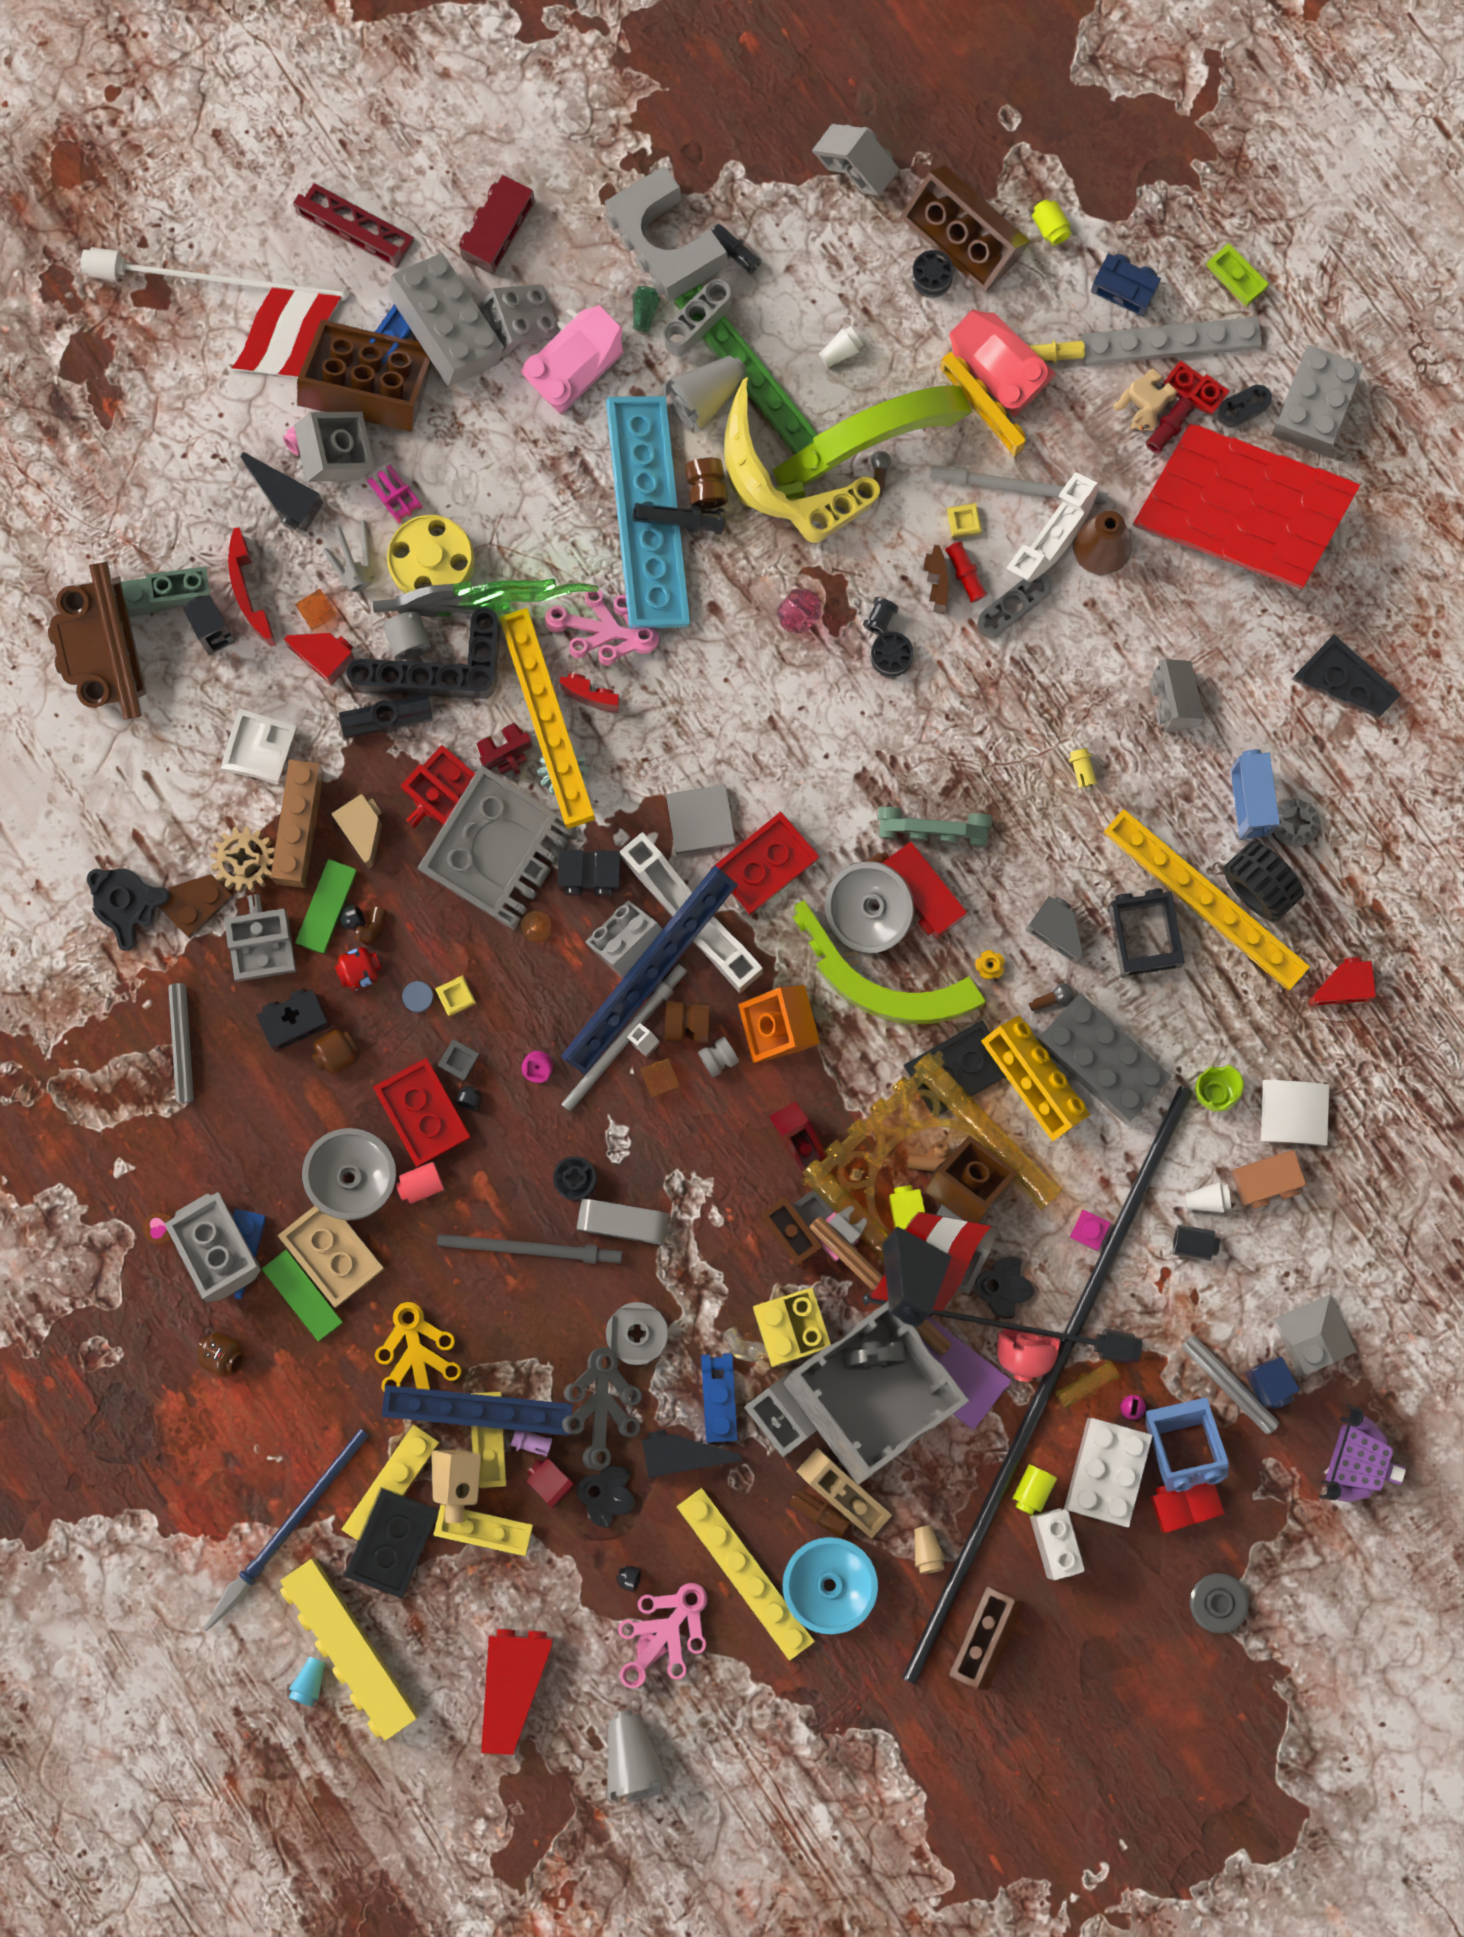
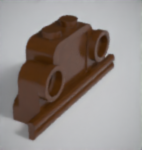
M108 561L90 564L89 568L93 582L69 585L62 588L57 594L56 606L60 613L53 616L48 628L49 640L51 644L55 645L57 654L55 657V667L66 683L77 685V697L86 707L98 708L104 704L120 702L124 720L141 717L142 713L138 698L146 695L121 578L120 576L111 578Z

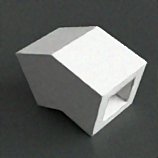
M640 1023L627 1036L633 1043V1046L646 1057L660 1044L651 1031Z

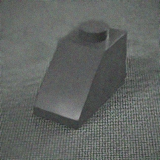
M1048 896L1026 931L1077 965L1083 952L1075 913L1070 910L1071 906L1065 900L1059 897L1053 899Z

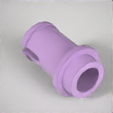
M516 1430L511 1446L516 1447V1451L523 1449L546 1458L552 1438L528 1431Z

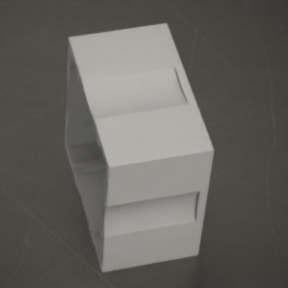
M888 1302L859 1322L843 1339L825 1347L794 1370L783 1382V1385L857 1485L969 1402L943 1365L928 1352L916 1329L890 1314ZM879 1341L882 1347H886L885 1344L904 1342V1364L887 1368L876 1366L871 1367L870 1370H846L844 1368L841 1351L843 1348L860 1347V1350H862V1344L866 1342Z

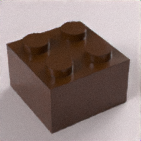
M969 1135L936 1171L925 1192L962 1220L980 1223L1007 1193L1019 1172Z

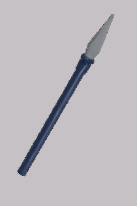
M361 1428L358 1430L257 1557L253 1558L245 1567V1570L239 1573L237 1579L227 1585L204 1628L205 1631H208L231 1609L245 1599L250 1586L256 1583L255 1578L260 1576L265 1569V1565L369 1438L370 1435Z

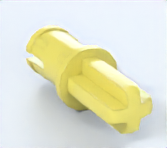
M1052 340V343L1028 345L1044 362L1053 361L1054 364H1057V360L1085 357L1083 341L1055 343V340Z

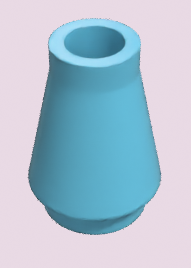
M308 1657L305 1665L289 1688L291 1691L289 1699L313 1707L314 1701L319 1699L323 1670L326 1663Z

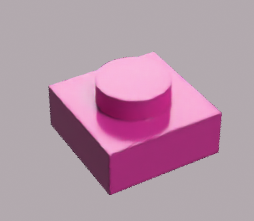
M1083 1209L1069 1238L1098 1251L1111 1222Z

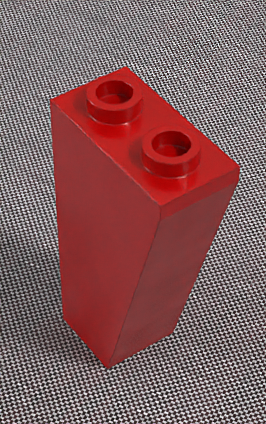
M497 1629L496 1634L489 1635L481 1753L507 1755L515 1753L554 1645V1638L547 1637V1631L530 1630L528 1631V1636H515L516 1630Z

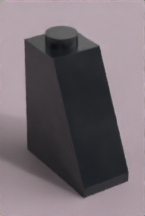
M897 1226L884 1240L882 1245L889 1312L903 1323L918 1328L931 1315L952 1256Z

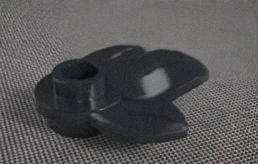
M1006 1257L997 1260L991 1270L982 1272L975 1281L977 1295L982 1300L989 1302L992 1312L1000 1318H1014L1015 1303L1028 1301L1035 1294V1289L1031 1282L1019 1275L1022 1260L1016 1257ZM990 1280L995 1283L993 1292L987 1287Z
M618 1466L606 1467L598 1476L589 1475L579 1482L577 1486L578 1499L587 1506L588 1517L595 1525L609 1528L613 1514L624 1515L636 1509L633 1495L628 1489L624 1488L631 1476V1472L628 1469ZM593 1485L598 1488V1493L595 1497H591L588 1493L589 1488Z

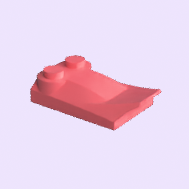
M973 309L949 334L955 357H961L969 367V373L975 379H980L988 392L1015 418L1057 375L994 312H981Z

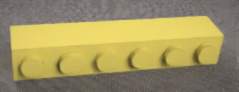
M316 1558L310 1559L280 1580L283 1588L280 1589L283 1597L290 1605L295 1603L301 1613L297 1616L306 1631L312 1629L318 1639L315 1642L317 1649L324 1658L328 1656L331 1658L336 1666L332 1669L333 1673L342 1685L347 1683L353 1692L350 1695L353 1704L359 1711L365 1710L370 1718L367 1724L376 1738L382 1736L384 1741H386L420 1717Z

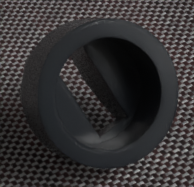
M356 903L342 911L340 916L341 924L346 929L355 930L359 926L363 927L366 925L364 914Z
M466 1086L459 1092L455 1102L467 1110L478 1111L482 1103L481 1091L479 1089L475 1090L473 1086Z
M630 1565L621 1567L619 1574L616 1576L620 1588L635 1593L640 1583L642 1569Z

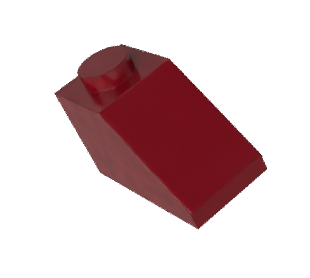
M796 1101L769 1116L779 1138L803 1178L830 1163L808 1118Z
M547 1458L544 1462L538 1459L527 1471L530 1478L526 1482L551 1508L556 1507L577 1484L550 1458Z

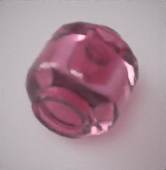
M808 589L792 590L777 608V616L781 626L788 632L799 634L807 632L821 615L820 600L816 594Z

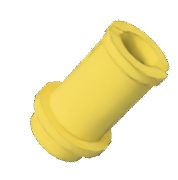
M1088 748L1071 752L1069 763H1073L1078 788L1097 784L1090 759L1093 755L1088 752Z

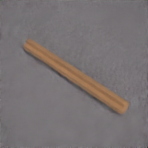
M823 1217L816 1218L810 1225V1230L873 1290L882 1275ZM927 1319L918 1328H915L920 1337L938 1355H943L950 1349L951 1342Z

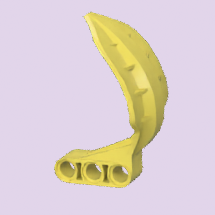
M749 377L745 378L732 403L725 431L724 457L731 488L742 504L753 507L767 515L789 519L807 541L812 543L821 542L866 512L878 498L880 487L873 478L861 477L847 487L793 500L787 499L783 492L775 490L767 470L755 453L750 437L747 417V382ZM858 490L864 491L869 499L861 497ZM835 506H841L846 514L839 513ZM812 521L819 522L823 529H817Z

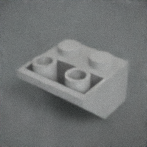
M1174 659L1159 660L1155 670H1153L1152 678H1149L1152 696H1157L1159 707L1155 708L1158 724H1163L1165 733L1200 726L1204 720L1192 662Z
M628 900L601 927L597 928L585 943L623 979L663 929L656 921Z
M794 1369L744 1407L782 1458L817 1431L783 1385V1382Z

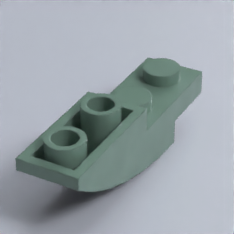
M206 566L146 574L144 579L122 581L129 617L173 609L187 605L191 599L197 596L206 597L210 595Z

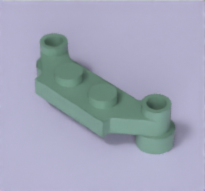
M878 807L877 820H880L879 838L897 839V833L910 834V839L928 840V835L940 836V841L956 843L958 838L970 839L969 845L972 846L988 845V832L992 828L993 819L992 815L969 814L968 824L964 822L912 818L902 819V809L896 807Z

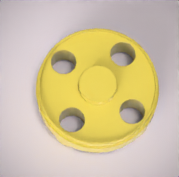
M438 515L415 517L404 523L395 532L390 541L387 553L389 572L395 585L404 594L417 590L421 583H430L432 586L452 584L453 591L463 590L474 575L475 556L471 541L465 531L448 518ZM436 527L446 529L440 536L431 535V531ZM406 548L410 551L404 558L395 557L399 549ZM458 561L468 563L464 570L457 571L453 569V565Z

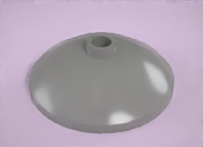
M859 862L846 867L833 879L825 898V913L832 932L843 944L856 951L876 953L895 946L905 937L914 917V900L907 882L896 870L878 862ZM873 899L877 900L880 904L878 910L872 907Z
M354 1128L338 1129L318 1139L308 1151L302 1169L303 1186L313 1205L324 1214L341 1220L361 1219L379 1210L389 1199L396 1178L395 1163L387 1146L375 1135ZM350 1174L354 1176L355 1180L348 1184L343 1181V1177Z

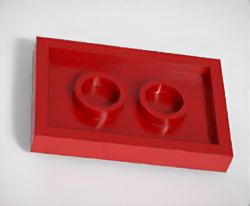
M780 811L716 863L715 866L738 884L731 895L750 916L817 862L820 857Z
M427 1057L373 1086L417 1168L471 1139Z

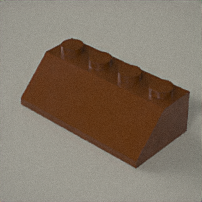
M946 165L929 171L899 216L935 250L948 255L953 266L984 293L1017 262L1031 242Z

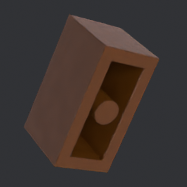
M786 1196L760 1214L761 1220L796 1267L822 1249L820 1242Z

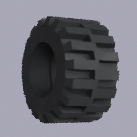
M1250 841L1223 868L1225 878L1235 894L1256 914L1272 922L1279 921L1304 896L1301 882L1289 865L1274 851L1258 842Z

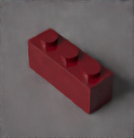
M503 174L498 183L494 182L491 185L487 194L488 200L484 207L480 206L477 209L471 230L469 232L465 231L459 242L462 259L494 275L535 203L533 189Z

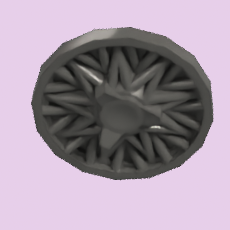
M1214 1573L1204 1576L1195 1584L1190 1594L1189 1607L1193 1618L1201 1627L1210 1632L1226 1633L1235 1630L1243 1623L1248 1613L1249 1599L1245 1588L1237 1579L1227 1574Z

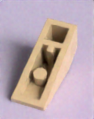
M818 1448L814 1450L797 1470L810 1486L871 1539L892 1516L889 1511L860 1485H857L849 1475Z

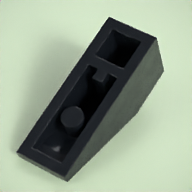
M242 452L240 457L245 467L280 517V522L290 530L296 531L298 528L306 533L324 503L320 493L251 455Z
M666 1429L649 1432L648 1439L642 1440L648 1478L741 1461V1455L677 1435H667Z

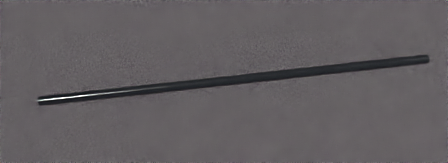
M1183 1086L1178 1087L1064 1330L1065 1334L1080 1335L1193 1094V1091ZM1060 1339L1056 1363L1050 1372L1042 1377L902 1678L915 1685L920 1678L1076 1344L1074 1341Z

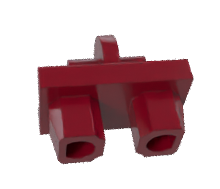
M512 723L501 730L507 741L506 744L497 748L491 736L477 742V747L481 756L479 759L482 766L488 770L499 766L498 769L501 775L512 770L517 777L522 774L518 766L528 761L523 752L532 748L533 745L528 733H523L516 723Z

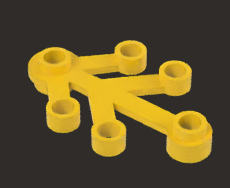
M412 1302L400 1304L393 1313L395 1328L384 1345L376 1350L375 1358L378 1363L383 1365L392 1363L395 1358L394 1350L405 1335L408 1348L390 1376L382 1381L381 1388L383 1392L389 1380H394L397 1386L401 1387V1381L411 1365L416 1387L418 1389L430 1390L424 1362L440 1371L446 1380H458L462 1374L461 1367L457 1363L447 1362L422 1346L418 1332L436 1341L437 1347L443 1351H449L454 1347V1336L449 1332H442L424 1321V1313L417 1304ZM407 1312L414 1314V1321L410 1324H406L403 1320ZM445 1335L451 1338V1344L448 1347H442L440 1344L441 1337ZM384 1349L390 1352V1358L387 1361H382L379 1357L380 1352ZM450 1366H455L458 1370L457 1375L453 1378L448 1377L446 1374L447 1368Z

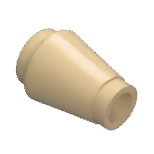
M923 1526L914 1529L915 1567H919L920 1574H930L944 1570L943 1562L946 1559L935 1532H933V1527Z

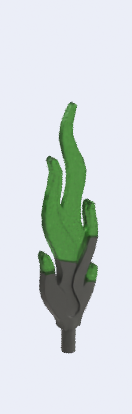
M553 578L542 581H497L472 587L471 582L442 584L419 588L406 594L398 595L396 599L373 601L374 613L398 611L399 614L416 611L419 612L420 616L449 617L452 616V613L473 614L475 610L482 607L490 608L494 612L510 610V602H541L572 592H598L599 589L596 585L584 583L556 586L555 579Z

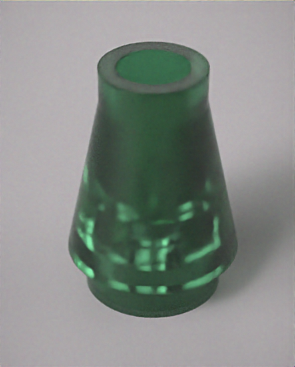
M637 286L635 293H632V329L650 332L653 318L661 300L655 288Z

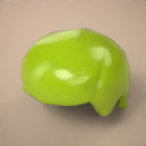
M1210 1066L1197 1078L1195 1093L1201 1105L1214 1112H1223L1230 1110L1240 1101L1245 1084L1242 1074L1233 1066Z

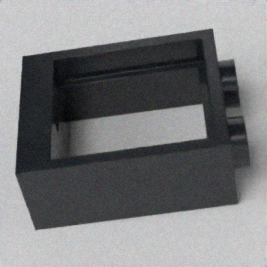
M1158 888L1145 891V896L1133 897V893L1115 896V900L1110 902L1108 909L1121 977L1181 968L1185 960L1172 891L1163 893V889ZM1162 906L1170 953L1128 959L1120 912Z

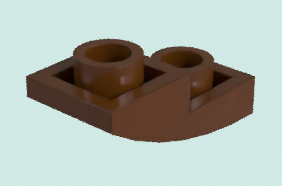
M934 545L932 554L926 553L923 571L928 572L927 582L937 583L932 584L929 598L930 602H935L933 612L945 614L948 598L947 566L941 547Z

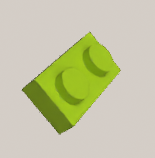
M1230 243L1207 261L1206 267L1245 307L1268 289L1269 283Z

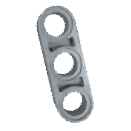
M715 279L707 283L665 326L663 332L666 350L674 356L686 354L729 311L732 297L730 286L726 281ZM716 293H721L726 296L721 301H714L713 299H711V297ZM694 314H702L705 316V318L699 322L690 319ZM675 334H681L685 337L681 342L670 340Z
M582 1199L576 1230L664 1245L670 1214Z

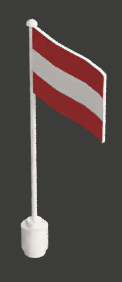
M91 247L90 250L84 249L81 255V272L93 278L118 281L120 275L125 274V270L271 288L256 313L244 349L231 367V370L298 378L320 321H329L340 300L344 301L348 298V292L345 289H342L341 292L126 264V258L121 257V252L117 250Z

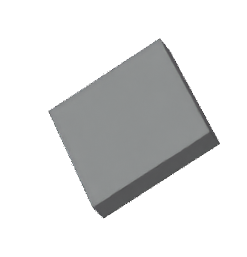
M726 784L666 794L676 854L735 845Z

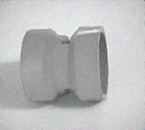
M724 1036L716 1040V1048L705 1047L698 1051L699 1057L713 1078L721 1074L725 1064L732 1067L739 1063L735 1052Z

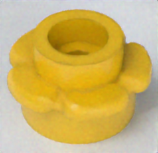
M986 950L981 953L980 958L976 959L975 968L979 971L980 976L986 980L999 978L1005 971L1003 967L1005 959L1000 953ZM989 962L993 963L992 968L988 967Z

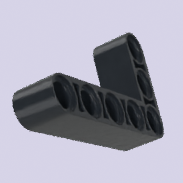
M487 607L479 608L472 614L467 664L356 659L348 665L347 677L352 687L362 693L415 696L428 694V696L486 699L492 696L496 688L500 637L498 617L492 609ZM483 619L493 621V625L488 629L483 630L478 627V624ZM481 648L491 650L490 655L483 659L476 657V652ZM365 670L369 672V676L364 681H356L354 679L359 671ZM390 672L399 674L398 679L393 683L384 681L385 676ZM424 673L429 676L428 681L424 684L414 683L415 677L419 674ZM455 675L459 677V680L454 686H446L444 684L446 677ZM479 677L489 679L488 684L482 688L475 687L473 685L474 681Z

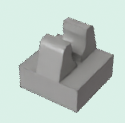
M849 1206L840 1213H837L829 1224L852 1246L860 1237L867 1224V1219L863 1218L859 1223L850 1225L848 1223L849 1215L855 1208Z

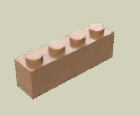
M289 759L270 877L276 885L306 888L324 770L319 763Z

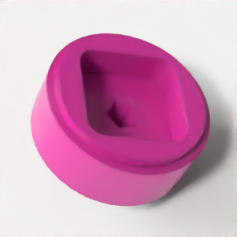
M541 1051L529 1053L522 1063L523 1075L533 1083L547 1081L554 1068L551 1057Z

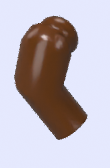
M372 907L367 928L357 927L354 940L364 943L363 945L372 944L382 933L387 910Z

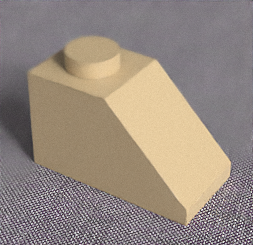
M360 794L333 812L332 815L369 869L374 865L382 827L378 816L382 812L372 798L367 801Z

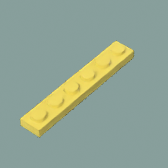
M701 1488L677 1506L679 1511L790 1661L815 1641L808 1631L791 1614L783 1597L705 1491Z

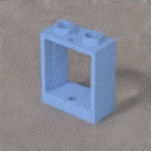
M1259 749L1247 750L1242 752V755L1237 758L1230 769L1239 840L1270 837L1280 824L1270 752L1261 753Z
M1207 1397L1146 1411V1428L1148 1434L1152 1435L1151 1444L1167 1492L1173 1490L1183 1492L1191 1489L1194 1485L1202 1483L1216 1484L1228 1477L1229 1462ZM1202 1424L1215 1462L1172 1472L1160 1434Z

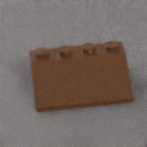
M321 320L297 379V406L323 412H362L366 422L412 432L420 411L432 361L419 342ZM369 339H376V341L374 343H370ZM394 343H398L400 347L390 353L387 362L383 364L382 358L385 357Z

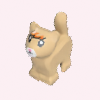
M1153 368L1143 377L1135 380L1121 395L1120 400L1113 405L1114 410L1121 411L1131 401L1140 408L1133 418L1131 429L1137 428L1140 431H1154L1158 426V414L1163 411L1166 404L1172 403L1176 398L1177 391L1169 383L1161 390L1155 387L1158 384L1157 382L1162 379V376Z

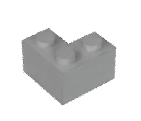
M832 124L812 150L828 171L846 173L860 192L864 194L880 196L899 170L892 160L893 155L876 140L877 135L867 127L860 128L848 124Z

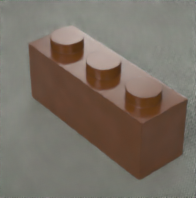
M987 1587L950 1672V1676L976 1689L988 1691L1025 1602L998 1589Z

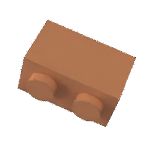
M1294 1150L1231 1171L1243 1207L1251 1204L1253 1209L1271 1204L1269 1198L1281 1195L1282 1200L1300 1194L1298 1189L1306 1185Z

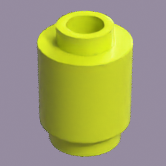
M1046 199L1034 207L1035 212L1032 214V219L1045 241H1049L1052 246H1055L1071 236V224L1057 201Z

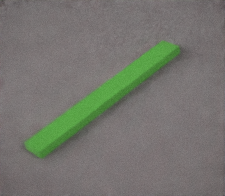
M699 284L674 300L681 310L701 291L702 285ZM694 314L690 319L699 322L702 321L705 318V316L702 314ZM724 315L703 336L704 340L719 359L729 355L733 358L738 357L743 362L747 370L744 373L745 377H749L747 395L794 455L812 444L814 442L812 438L818 434Z

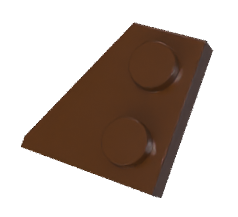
M212 874L167 888L171 892V900L167 904L159 906V908L190 939L234 897Z

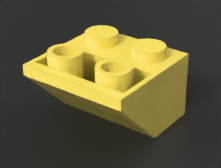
M813 1287L753 1306L771 1367L815 1354L831 1345Z

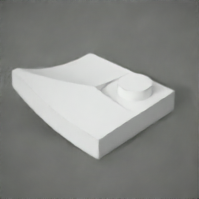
M239 708L225 750L221 771L279 784L297 726Z

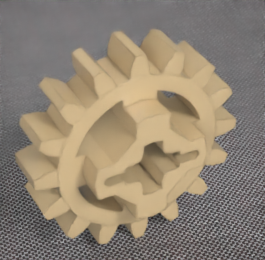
M245 826L243 833H240L234 827L232 836L229 837L226 833H222V837L225 840L223 843L214 842L218 853H210V857L217 861V863L212 864L211 869L214 872H219L216 876L219 882L226 880L225 887L230 890L236 885L238 893H242L244 886H247L251 892H255L254 884L259 883L262 887L266 886L263 878L265 876L271 877L269 868L272 867L273 859H270V857L274 856L275 849L268 848L272 842L268 837L262 839L263 834L260 830H257L252 835L251 829L248 826ZM238 843L233 849L228 850L232 845ZM253 843L261 848L263 855L253 853ZM244 854H246L250 858V860L244 861L243 865L241 866V864L237 860L243 859ZM225 864L234 867L235 877L228 874ZM259 869V871L255 875L250 877V874H252L255 870Z

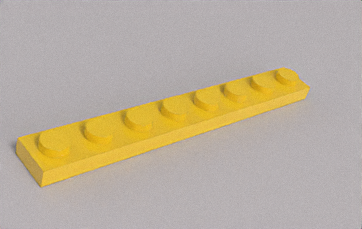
M524 608L500 616L499 619L567 829L594 821L596 818L529 610Z
M1125 809L1104 830L1103 834L1167 889L1172 891L1173 894L1286 990L1289 991L1310 968L1308 964Z

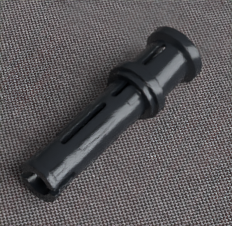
M635 503V508H633V522L687 527L690 532L695 533L698 530L713 531L715 535H721L724 529L725 511L722 508H717L716 511L700 509L699 506L695 505L689 509L640 503Z

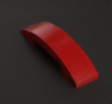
M236 527L232 531L228 552V568L232 589L239 607L250 626L266 644L272 647L276 643L268 616L264 609L254 612L241 569V566L250 564L252 561L245 537L240 527Z

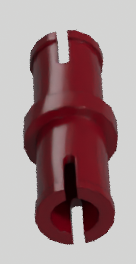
M1180 397L1169 414L1162 416L1159 420L1158 428L1145 442L1150 451L1160 454L1170 439L1180 433L1181 425L1195 410L1191 401Z

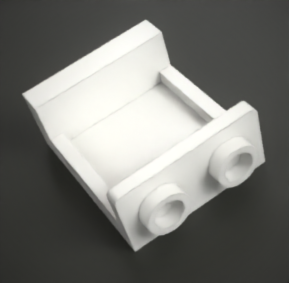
M1059 1508L1030 1516L1046 1577L1057 1580L1084 1572V1566L1068 1511Z

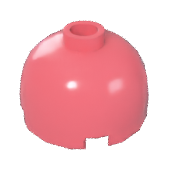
M1005 1328L1002 1333L998 1332L997 1357L1004 1369L1014 1374L1016 1380L1030 1382L1033 1380V1377H1040L1050 1372L1055 1365L1060 1347V1340L1058 1338L1041 1337L1032 1333Z

